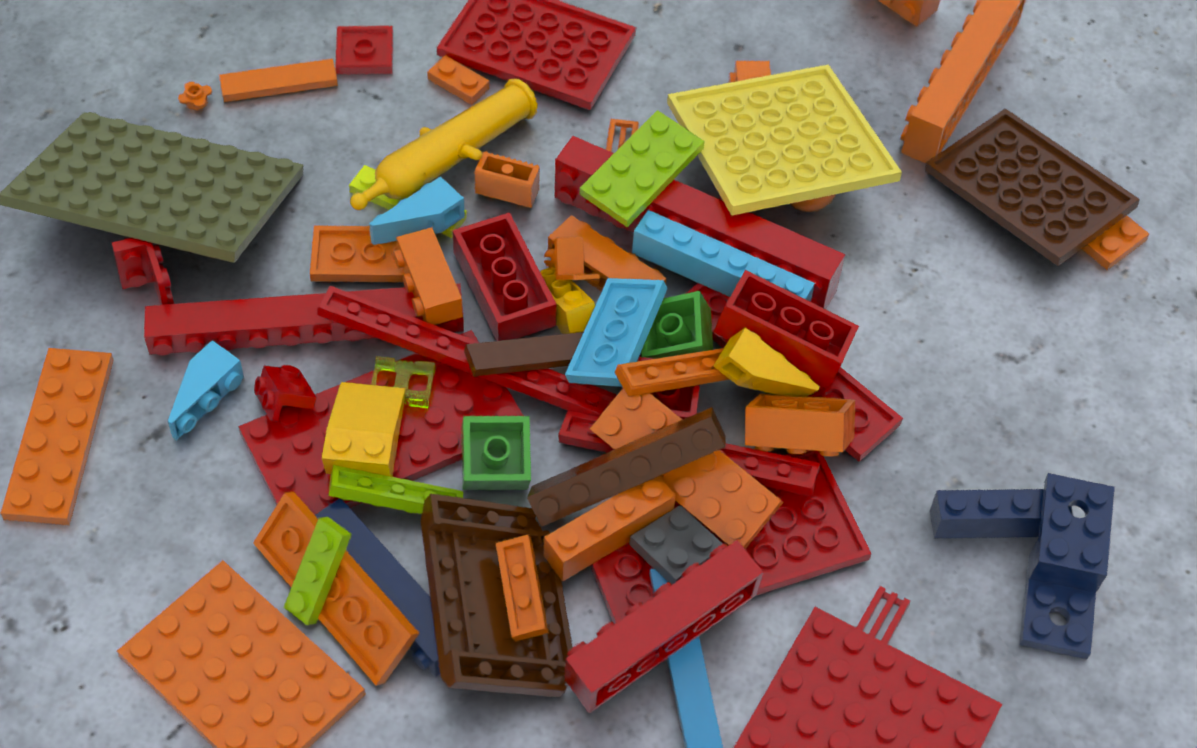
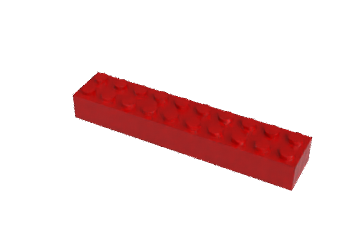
M572 136L556 157L554 197L565 204L575 206L586 211L589 215L602 218L611 222L616 227L624 228L633 233L648 210L814 282L811 302L824 309L828 307L837 291L845 258L844 253L750 212L731 215L724 201L676 180H673L626 227L580 195V187L614 153L576 136Z

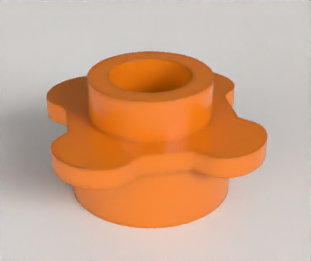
M188 82L184 85L185 90L183 94L178 96L181 104H185L192 110H200L208 104L207 96L212 94V89L208 85L201 86L195 82Z

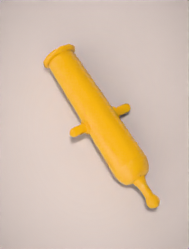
M509 79L503 89L434 129L422 127L419 131L420 137L387 155L380 162L375 171L376 183L364 192L354 193L351 196L350 204L352 208L363 210L369 201L383 194L391 199L400 200L408 198L419 191L425 184L431 183L464 159L480 160L482 158L480 148L521 120L532 119L537 114V101L534 93L520 79Z

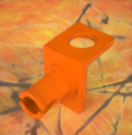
M557 237L554 240L555 249H548L544 254V257H551V260H544V263L549 268H555L557 280L600 279V274H584L582 237Z

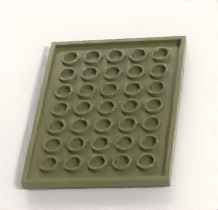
M83 112L0 192V205L235 263L302 177L303 164L295 163L286 158L278 159L266 156L261 152L237 149L232 145L211 143L202 138L195 139L182 136L178 132L157 130L148 125L140 126L128 123L123 119H111L99 116V114L94 112Z

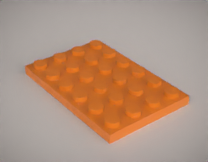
M223 560L117 650L119 657L214 748H309L366 695L365 689Z

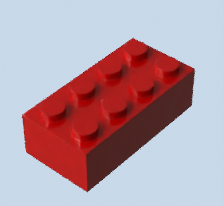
M510 212L452 230L453 253L496 341L518 339L556 326L557 304Z
M745 270L727 301L713 332L729 340L732 336L747 328L749 331L756 333L773 350L781 353L798 370L806 373L813 382L829 389L859 326Z

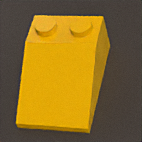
M341 382L327 426L322 453L326 474H331L333 465L392 477L406 393L405 388Z

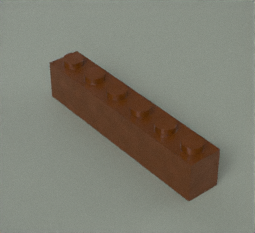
M710 407L531 486L527 499L541 527L724 448L726 445V435L713 408Z

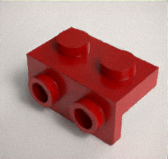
M264 365L261 376H258L255 380L254 393L257 395L270 421L278 422L282 405L314 409L317 397L302 372L294 366L282 365L281 367Z

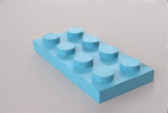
M607 279L565 373L569 383L622 387L614 372L619 364L637 362L668 289L664 280Z

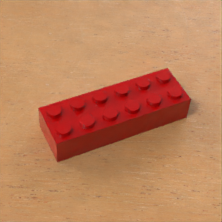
M738 540L729 546L726 543L721 544L711 552L709 560L701 565L698 562L692 564L682 573L681 576L683 578L673 585L670 582L663 584L654 592V598L647 603L638 602L626 611L624 619L616 624L613 621L607 623L596 633L598 637L587 644L584 641L580 642L570 649L565 663V681L589 713L756 596L763 571Z

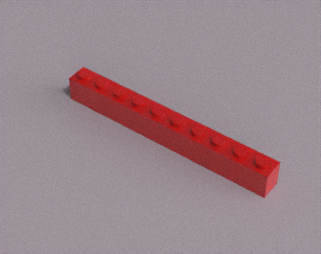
M458 283L456 286L461 295V284ZM405 287L346 291L424 321L422 316H416L412 303V298L415 297L413 292H407ZM325 293L145 306L144 338L149 355H168L170 353L182 352L199 353L212 340L225 350L230 351L236 348H264L277 345L294 346L304 343L324 344L330 341H359L376 337L318 316V306ZM461 317L436 324V326L454 333L464 332V319Z

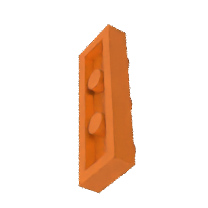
M527 534L496 543L512 638L516 642L549 633L532 539Z

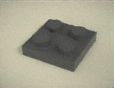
M681 505L630 536L629 543L641 557L672 585L683 578L681 575L689 566L697 562L701 565L709 560L711 552L722 544Z

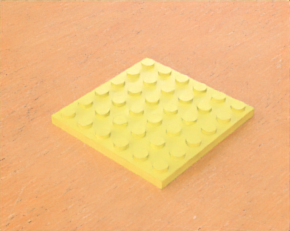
M829 64L668 94L667 104L679 125L705 141L704 149L697 156L731 215L898 182L901 179L902 171Z

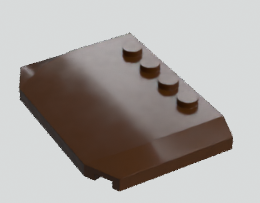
M430 494L424 500L421 530L440 676L449 688L560 697L566 692L568 685H565V663L568 657L567 653L573 648L563 587L561 579L544 558V537L549 535L550 532L549 530L543 531L535 519L536 515L532 508L438 494ZM528 534L532 539L549 633L515 642L511 636L496 543Z

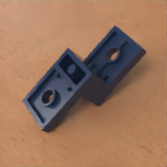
M1052 473L1047 474L1044 483L1039 538L1029 554L1019 645L1082 659H1088L1091 655L1096 592L1107 577L1114 486ZM1069 507H1080L1084 511L1085 517L1077 518L1073 516L1069 511ZM1052 612L1062 614L1066 619V624L1062 626L1056 625L1051 621L1049 614Z

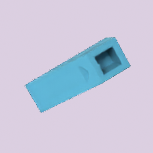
M439 177L433 182L425 184L410 197L399 201L396 206L384 214L376 216L369 223L371 243L376 245L397 241L396 237L431 227L435 234L441 233L465 217L464 197L443 178Z
M213 340L196 354L187 366L168 419L174 440H178L184 433L190 432L202 416L214 410L219 401L229 391L235 390L241 384L242 379H244L241 361Z

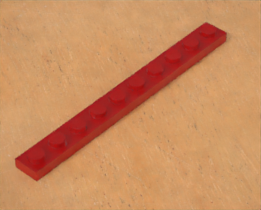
M329 286L318 306V316L472 374L464 349L466 344L480 343L478 341L333 286ZM549 368L478 376L562 409L598 417L617 396L615 393L591 384L569 383L565 374Z

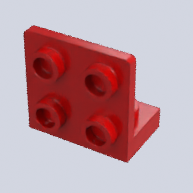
M135 238L112 242L122 289L140 287L153 282L160 305L174 304L167 269L163 267V258L159 245H152V242Z

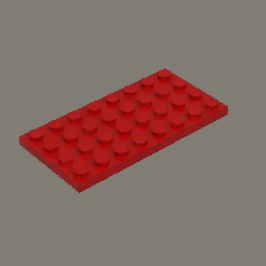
M472 330L460 334L478 341ZM418 353L411 354L346 381V383L406 389L392 477L411 481L462 460L461 426L463 416H524L507 387L478 376L473 377V374ZM340 384L315 394L317 398L314 409L286 406L281 409L278 422L270 421L266 414L238 426L240 435L276 505L284 493L295 492L312 513L316 515L339 499L328 496L331 474H326L322 453L327 426ZM343 500L349 508H352L363 503L353 500Z
M807 450L803 454H785V456L820 463V472L813 496L765 487L783 501V504L745 549L763 571L756 595L870 560L872 553L824 456L820 455L819 451ZM676 500L674 504V509L680 506V504ZM693 516V517H694L699 523H701L711 534H713L722 544L726 543V542L723 541L719 536H717L713 531H711L707 526H705L701 521H699L695 516ZM630 542L590 565L611 619L615 624L626 617V611L638 602L645 604L654 598L649 576L650 570L654 568L629 545Z

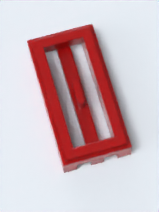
M879 586L856 628L864 631L881 599L884 598L887 602L870 630L869 635L877 636L895 604L899 608L881 641L888 644L907 611L911 600L907 598L901 600L898 598V594L894 592L889 594L885 592L886 588Z

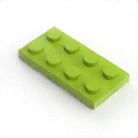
M657 110L580 187V195L628 227L704 149L705 141Z

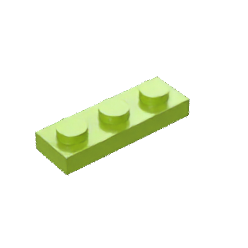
M329 517L318 519L283 607L306 625L316 624L352 535Z

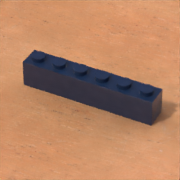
M339 498L315 516L318 519L329 517L352 534L346 551L420 633L410 646V649L413 651V659L422 670L425 671L428 668L437 677L440 675L430 596L348 505Z

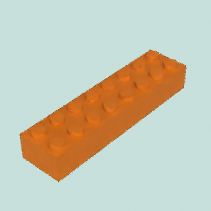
M977 0L973 9L974 14H968L964 21L963 32L958 31L951 44V51L946 49L940 61V69L934 68L928 82L930 85L922 87L917 98V106L912 104L907 112L905 121L909 122V124L905 126L900 140L904 141L902 154L926 164L927 161L942 152L1019 24L1026 0Z

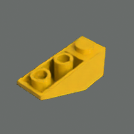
M555 268L543 269L540 273L557 304L556 325L562 334L584 332L595 308L594 301L572 280H557Z
M744 328L729 339L714 364L717 370L737 386L776 395L807 397L820 388L806 373L798 370L781 353L773 350L756 333L749 331L747 328Z

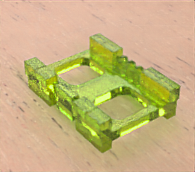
M376 356L371 385H376L377 376L380 371L395 372L397 375L393 387L406 389L404 403L409 401V406L429 408L432 381L436 370L434 362L415 361V364H413L412 361L408 363L404 360L402 363L401 360L396 362L395 358ZM412 374L428 376L425 391L408 389L409 379Z

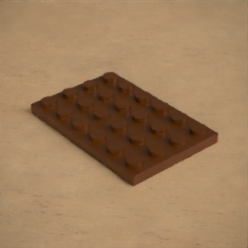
M1006 108L927 161L925 165L927 173L1057 266L1061 265L1135 210L1140 200Z

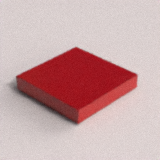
M337 26L336 74H393V26Z

